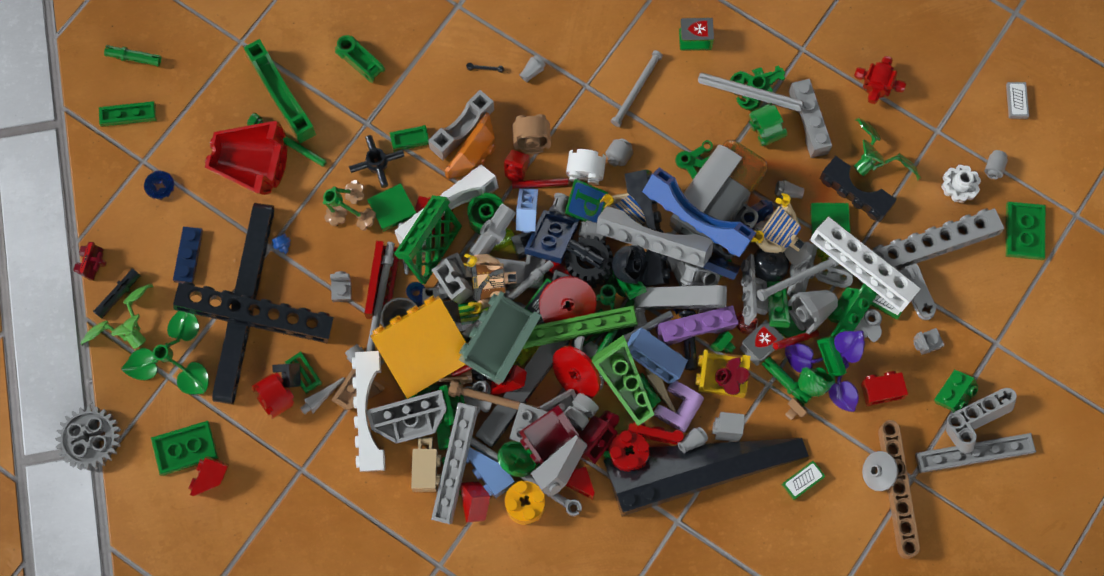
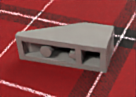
M575 435L531 473L543 492L552 497L567 484L587 447L586 442Z

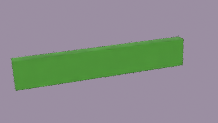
M634 305L536 325L523 349L574 339L580 336L584 337L638 326Z

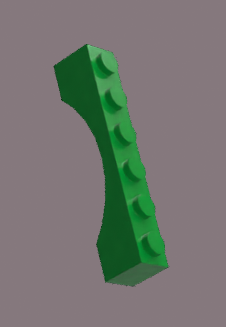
M258 39L243 47L247 58L299 143L301 144L315 136L316 133L312 123L290 92L261 40Z

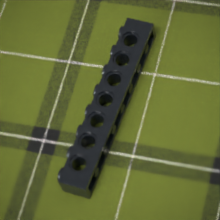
M191 282L178 283L173 303V310L326 344L329 340L334 318L325 312H318L317 314L307 308H291V305L285 303L277 305L267 299L259 301L253 299L252 296H237L227 290L219 292L209 286L197 287ZM193 295H198L201 297V300L193 302L190 298ZM214 299H217L221 302V304L217 307H214L210 304V302ZM231 304H238L240 309L233 311L229 306ZM256 308L260 313L258 315H251L249 310ZM275 312L279 317L273 320L269 318L268 314ZM293 316L297 318L298 322L291 324L287 319ZM314 321L317 327L310 328L307 326V322Z

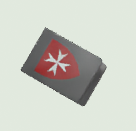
M765 320L743 340L740 350L745 355L751 356L750 360L758 366L775 350L773 343L783 340L784 337L774 327H770L769 322Z

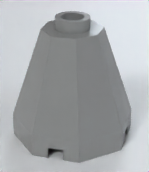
M828 290L799 292L788 301V306L792 305V310L789 311L790 316L799 330L803 331L806 329V333L810 334L837 308L838 298L833 292Z

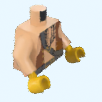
M488 254L464 255V257L470 258L468 263L463 264L472 269L474 298L477 301L469 302L468 306H475V310L470 313L478 314L481 309L490 306L488 302L493 294L497 295L500 291L506 293V284L517 283L516 272H505L504 264Z

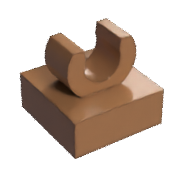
M792 398L787 403L791 409L785 415L792 420L797 414L802 418L809 411L796 398Z

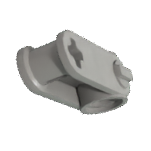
M915 263L898 270L920 288V291L911 302L920 319L930 320L936 312V305L925 284L920 268ZM924 307H926V309H931L929 314L926 311L923 312Z

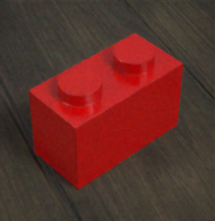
M889 371L884 373V376L879 377L877 375H869L861 383L866 407L902 400L908 395L902 372Z

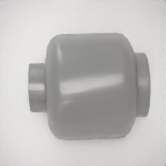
M623 138L613 140L605 152L608 163L614 167L617 165L625 166L633 155L631 143Z

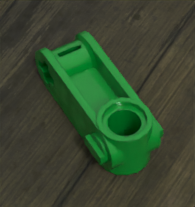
M344 35L338 39L335 53L341 59L347 61L369 82L373 83L374 78L379 73L385 71L384 66L361 46L359 41L352 35ZM344 46H351L349 49H343Z

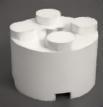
M577 149V153H573V150H570L566 169L569 181L574 182V179L588 181V184L599 185V181H602L604 177L606 156L604 154L602 157L598 156L597 151L588 149Z

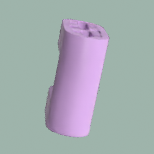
M675 381L668 386L667 390L683 400L677 412L675 413L662 405H657L654 410V416L675 429L686 432L704 397L682 383Z

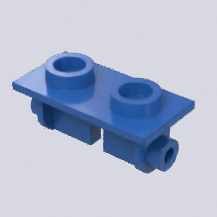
M760 200L751 206L758 214L756 224L764 221L768 215L774 212L773 204L771 201L768 202V200ZM750 215L744 217V220L748 223L754 221Z

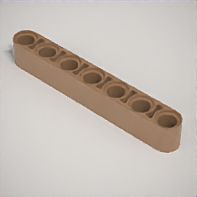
M888 420L879 428L878 435L881 451L892 455L900 470L896 482L888 489V496L898 554L904 559H910L918 554L920 545L900 427L897 422ZM885 427H890L893 430V435L887 434ZM888 446L894 447L896 454H891L888 451ZM895 485H899L902 487V494L897 493L895 491ZM899 504L905 506L906 513H901L898 510ZM902 524H905L909 527V533H904L902 531ZM905 544L912 546V554L905 551Z

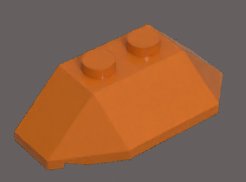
M486 112L450 164L446 167V178L451 179L468 175L479 165L484 166L485 158L488 154L491 155L496 148L495 137L489 113Z

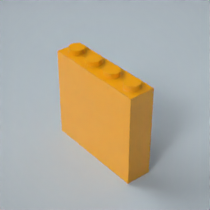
M433 295L427 298L422 306L417 307L416 305L406 311L408 314L400 317V315L389 321L390 324L388 326H379L370 335L407 399L439 381L440 378H444L466 365L459 360L462 355L459 351L466 341L439 296L434 297Z

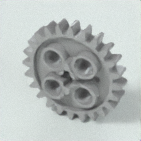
M87 406L86 411L80 407L78 414L72 411V418L65 416L67 423L60 422L63 430L56 431L61 436L55 438V440L61 442L56 448L62 450L59 455L61 457L65 456L64 461L66 463L70 462V466L73 468L77 465L79 470H82L85 466V469L90 471L91 465L95 469H98V463L105 466L106 458L112 461L110 454H117L114 447L121 446L116 440L122 439L120 435L116 434L121 429L115 427L118 421L112 420L113 415H107L105 409L100 412L98 407L92 410L90 406ZM100 422L99 428L92 430L94 423ZM80 428V433L77 436H73L74 430ZM104 440V446L97 449V443ZM85 446V451L78 455V449Z

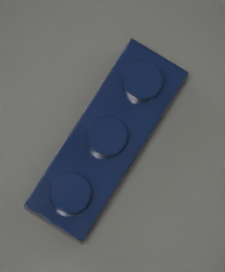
M183 226L173 276L175 283H194L203 235L202 228Z

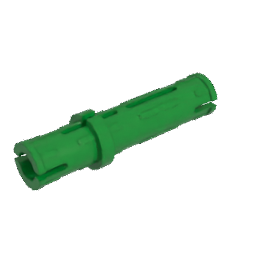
M106 45L104 49V56L118 58L121 61L128 60L157 67L160 66L162 61L161 55L128 49V47L120 48Z
M771 356L761 364L787 389V393L789 395L792 394L802 406L806 405L808 400H811V396L806 395L799 389L798 381L795 382Z

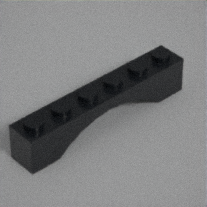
M641 170L626 173L627 193L640 206L645 216L647 227L664 233L660 226L662 216L660 211H658V202L649 199L642 192L653 174L652 171ZM646 250L647 256H644L645 262H648V270L642 281L643 285L648 288L669 284L671 274L666 265L668 256Z

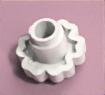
M958 165L956 169L949 168L942 177L944 182L941 187L944 194L951 196L954 202L964 203L966 199L973 200L980 191L978 185L981 179L977 172H971L969 166Z

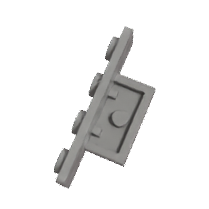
M752 254L746 260H743L741 264L743 274L741 281L743 286L742 301H744L743 316L746 325L753 321L757 313L765 315L768 312V297L766 300L761 301L757 296L758 290L767 289V282L755 277L754 255Z

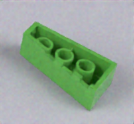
M622 335L592 356L591 360L639 426L651 418L654 412L627 342Z

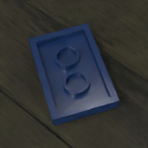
M543 210L535 231H533L525 247V254L561 264L567 252L566 248L577 231L580 219Z

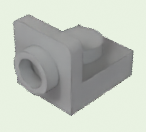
M343 271L330 274L332 302L352 301L350 274Z
M937 328L924 333L919 332L913 340L916 350H919L921 355L944 347Z

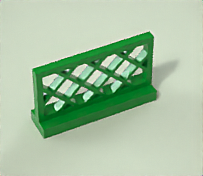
M432 195L394 253L398 259L405 261L421 284L427 283L433 273L432 269L439 264L462 228V225L448 206L450 201L447 197ZM444 213V220H441V216ZM450 222H452L453 225H454V228L452 229L451 232H450ZM441 223H444V233H441ZM435 227V234H432V230ZM441 236H444V243L440 247ZM432 237H435L434 248H431ZM426 240V249H422V245ZM431 251H435L433 261H431ZM422 252H426L425 262H422ZM416 256V263L414 264L413 259ZM425 265V273L422 275V266Z

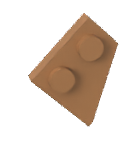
M356 369L351 370L332 398L333 402L347 411L354 408L353 398L357 396V389H353V377H356ZM373 380L368 399L381 393L385 387Z

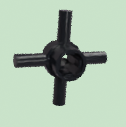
M368 135L365 137L369 148L364 162L349 166L350 172L354 173L368 168L371 172L377 173L381 188L388 187V182L384 170L387 168L389 161L405 157L404 152L399 150L385 154L381 149L376 148L373 136Z

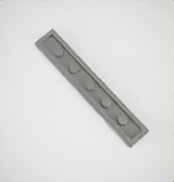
M458 402L431 520L452 524L479 409L477 406Z
M1031 433L976 442L974 450L970 453H963L956 446L919 452L915 454L919 473L1033 454L1036 450Z

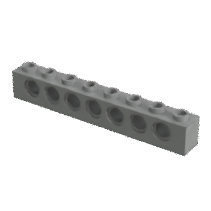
M986 208L979 211L977 215H965L957 222H953V220L948 221L942 227L936 228L934 226L925 230V233H913L907 239L892 241L890 245L876 246L873 248V252L896 270L1000 235L1004 230V226L996 209L988 210ZM975 223L981 224L983 229L978 228ZM958 229L964 230L966 235L960 234ZM941 235H945L948 241L943 240ZM923 241L929 242L931 247L925 246ZM905 247L912 248L914 253H909ZM888 253H893L896 259H891Z

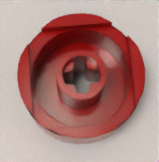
M278 372L275 374L271 373L251 386L253 392H258L257 399L268 415L271 414V419L290 409L294 404V396L289 388L285 389L283 387V380Z

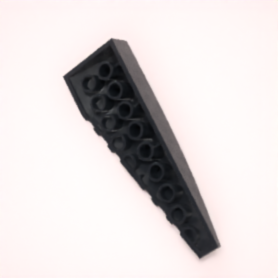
M802 438L710 443L689 450L686 453H683L678 446L649 447L647 463L641 469L629 472L618 469L613 464L611 458L604 459L603 462L621 516H625L809 457Z

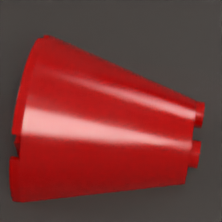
M271 121L214 132L210 141L212 153L205 159V168L257 194H270L271 189L277 188L280 184L287 163L288 149L287 145H284L283 138L286 135L283 127L278 121Z

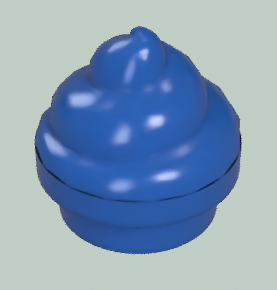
M284 233L272 239V246L275 250L287 254L291 240Z

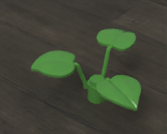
M150 283L134 290L124 300L123 303L127 304L131 315L129 319L115 329L108 324L107 320L98 323L86 333L81 341V345L83 346L85 342L98 336L103 330L109 329L112 331V336L118 335L124 341L127 340L133 349L141 346L146 341V338L140 332L141 328L137 323L140 315H134L131 305L153 285Z

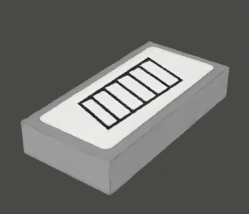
M1007 82L1009 119H1027L1029 117L1026 82Z

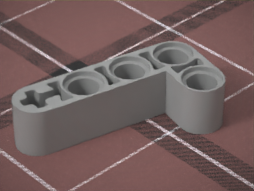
M1003 388L949 415L946 432L958 450L963 453L972 452L976 443V433L974 430L1011 412L1015 407L1016 392L1011 388ZM964 439H968V440H970L971 442H965V441H963V440H964Z

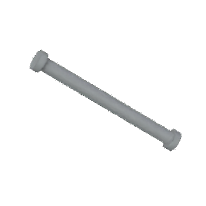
M653 51L652 58L617 115L611 119V123L616 127L621 126L623 117L658 60L662 59L663 54L661 52Z
M829 257L828 260L765 290H758L757 296L761 301H764L768 296L829 267H836L839 263Z

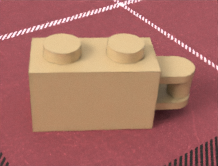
M419 437L418 449H413L411 489L413 492H437V486H439L441 475L437 474V467H441V455H438L437 449H433V437ZM422 445H429V449H422Z

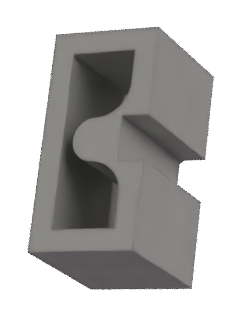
M446 258L432 269V272L452 301L461 304L474 294V290L468 281L461 278L463 274L453 261Z
M720 412L719 417H715V422H713L712 434H716L715 440L739 442L743 435L745 415Z

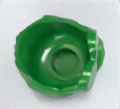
M821 367L803 368L798 379L799 389L806 395L813 397L824 395L835 383L834 375L827 374V371Z

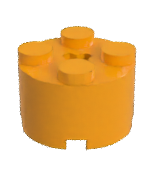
M518 481L506 493V511L514 522L521 525L538 521L545 510L543 491L533 482ZM527 499L530 505L526 504L523 507L521 501H525Z

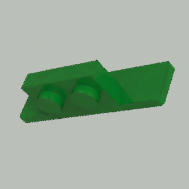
M863 284L861 289L847 287L838 300L837 308L827 317L831 322L838 323L831 337L834 336L835 339L836 335L840 332L854 331L876 298L877 293L866 284Z

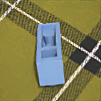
M519 189L516 209V230L523 233L535 231L538 189Z

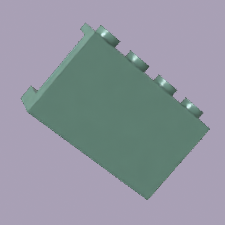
M502 291L497 295H492L488 302L490 304L488 311L484 310L478 319L481 321L479 326H475L469 334V337H471L469 343H464L459 351L462 354L459 358L461 362L498 385L506 378L541 317L537 312L530 313L503 296L504 292Z

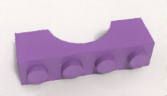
M732 305L659 323L656 333L658 339L669 346L705 333L717 334L733 330L738 325V320Z

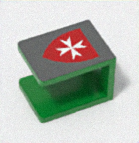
M682 18L681 28L679 29L680 50H712L714 42L713 18Z

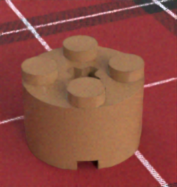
M519 115L516 117V121L513 123L515 150L518 151L519 148L522 150V153L537 154L543 152L545 147L547 149L550 148V123L545 115Z

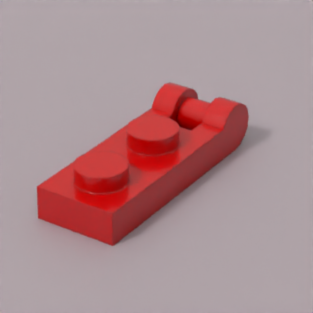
M636 422L634 424L630 423L628 429L630 432L640 434L645 439L678 446V443L684 437L683 432L680 430H675L672 433L664 431L665 429L659 426H653V428L646 427L644 423L639 426Z

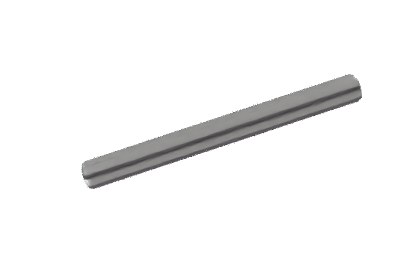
M700 73L698 77L700 84L792 110L801 111L804 105L802 100L706 73Z

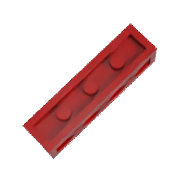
M376 240L364 311L366 319L373 318L383 267L381 262L386 251L384 241ZM394 247L393 252H396L398 247ZM396 255L393 261V269L390 267L392 276L388 278L387 288L389 294L384 297V306L386 305V300L388 302L393 300L399 262Z

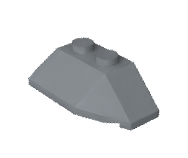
M442 390L366 410L371 430L395 443H401L434 434L447 407Z

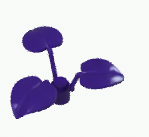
M863 330L843 331L837 334L834 339L835 348L840 352L845 369L849 367V362H858L863 356L865 345ZM797 343L785 348L789 364L799 373L805 367L812 369V363L823 361V357L813 359V350L807 345ZM843 375L838 376L837 383H834L829 390V396L839 408L854 412L859 401L858 390L849 381L841 382Z

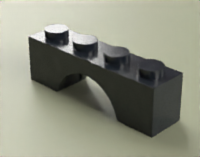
M835 155L822 171L819 179H821L825 186L836 190L840 197L851 201L854 207L865 211L872 220L881 222L894 206L897 199L883 189L875 192H864L857 189L850 179L851 166Z

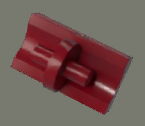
M88 242L87 245L81 246L79 255L83 257L82 263L77 262L73 271L88 280L94 281L99 267H105L107 264L102 259L104 249L95 245L94 242Z

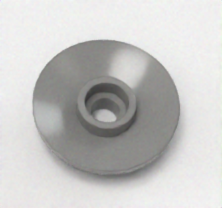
M883 451L870 454L863 464V479L867 486L875 491H885L891 488L898 476V466L893 456Z

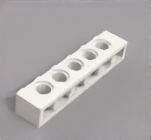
M829 217L816 229L810 238L812 243L900 312L907 307L920 291L917 285Z

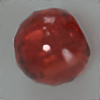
M743 311L736 314L738 320L737 328L742 334H750L757 328V316L749 325H746Z

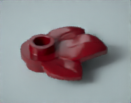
M739 357L729 360L726 367L719 369L715 374L717 384L724 387L725 392L730 395L739 394L740 385L747 382L750 377L749 370L740 367L741 358Z

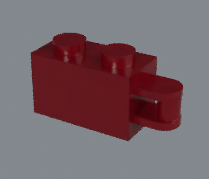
M606 410L600 418L593 416L590 419L589 423L579 434L581 439L587 444L581 458L593 464L597 463L618 434L614 429L619 422L617 414Z

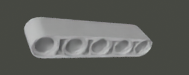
M722 285L646 288V293L635 297L634 300L635 309L645 308V310L727 307V287Z

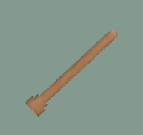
M452 380L450 383L449 396L464 395L517 410L519 408L520 402L464 388L457 381Z

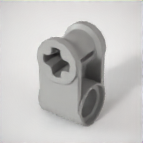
M686 262V270L680 280L688 286L717 285L720 276L717 273Z

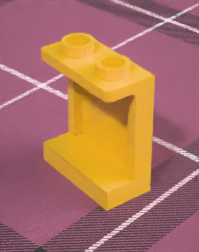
M704 350L703 354L699 355L698 366L701 367L700 374H696L695 385H699L698 391L744 398L747 393L748 381L740 385L739 394L730 395L715 380L716 372L721 368H725L729 360L737 357L708 353V350ZM743 355L740 367L749 370L751 356Z

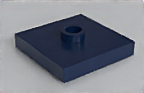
M712 255L702 268L733 280L741 266L722 257Z

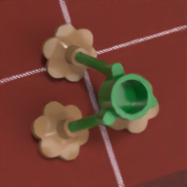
M353 180L345 186V189L335 186L332 189H328L323 195V204L328 207L326 209L327 214L324 217L325 221L329 222L331 226H337L339 223L342 224L346 221L345 216L348 210L356 215L358 218L356 225L362 231L371 227L376 213L370 208H367L364 212L354 210L343 203V198L340 194L345 193L346 200H350L352 204H357L358 201L364 199V185L359 184L357 180Z

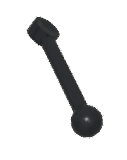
M467 63L466 65L469 71L473 69L495 70L499 73L504 71L503 66H478L472 63Z

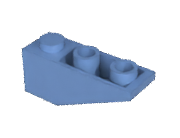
M469 447L466 463L470 462L474 467L472 472L478 480L482 479L486 485L483 487L490 496L493 494L496 499L515 484L510 474L503 470L498 462Z

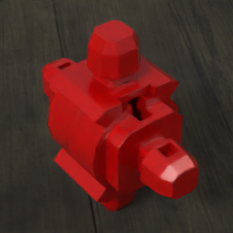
M884 56L881 62H876V65L871 63L868 71L865 68H856L854 77L859 80H865L863 88L867 89L866 92L869 94L868 102L871 104H876L879 98H883L884 95L890 96L892 89L900 93L905 90L906 83L901 80H895L897 71H894V68L891 66L893 60L889 56Z

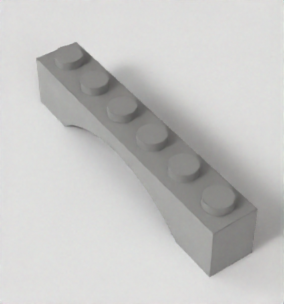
M607 206L598 216L596 233L632 245H639L644 249L693 265L704 267L712 256L714 242L710 238L697 234L674 235L654 231L635 222L622 210Z

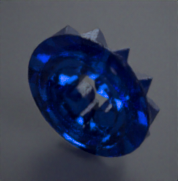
M155 171L145 179L144 190L151 198L162 200L165 197H169L170 193L174 191L175 183L169 173ZM162 182L163 186L165 187L159 188V190H157V187L155 185L160 184Z

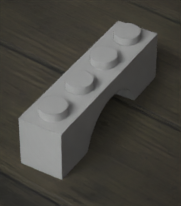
M810 79L792 83L789 90L790 97L802 100L804 104L802 110L798 112L803 121L805 142L810 157L814 158L829 154L832 143Z
M479 90L467 102L461 115L446 128H440L428 140L430 150L444 160L472 133L486 112L491 114L494 111V101Z

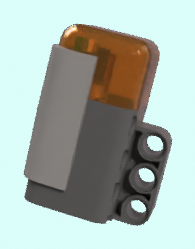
M727 140L723 145L716 147L683 194L693 206L704 214L722 221L742 222L753 230L758 220V214L747 203L764 181L768 164L762 157L739 142ZM676 214L671 216L670 227L678 234H697L710 238L704 233L698 232L689 223L682 221ZM750 215L754 221L748 223L744 220V217ZM713 243L712 253L726 260H730L735 256L731 253H725L722 250L723 246Z

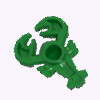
M775 66V71L764 73L760 67L752 70L755 76L739 71L734 73L730 79L741 84H745L747 81L748 86L772 92L771 85L777 79L785 80V72L783 68ZM743 95L742 98L746 99L745 102L739 97L736 98L737 103L745 110H755L761 104L760 100Z

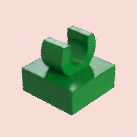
M729 331L721 332L709 347L715 352L723 350L726 354L728 352L732 353L736 348L730 342L734 336Z

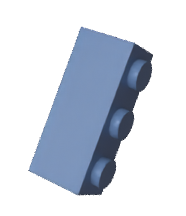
M641 327L631 335L627 343L632 358L662 380L671 384L680 379L688 360L679 352L668 347L666 343L651 335L649 331Z

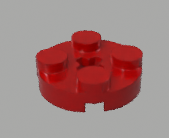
M623 431L610 444L611 460L622 471L629 472L641 469L649 458V444L640 434ZM633 448L635 453L627 456L625 449Z

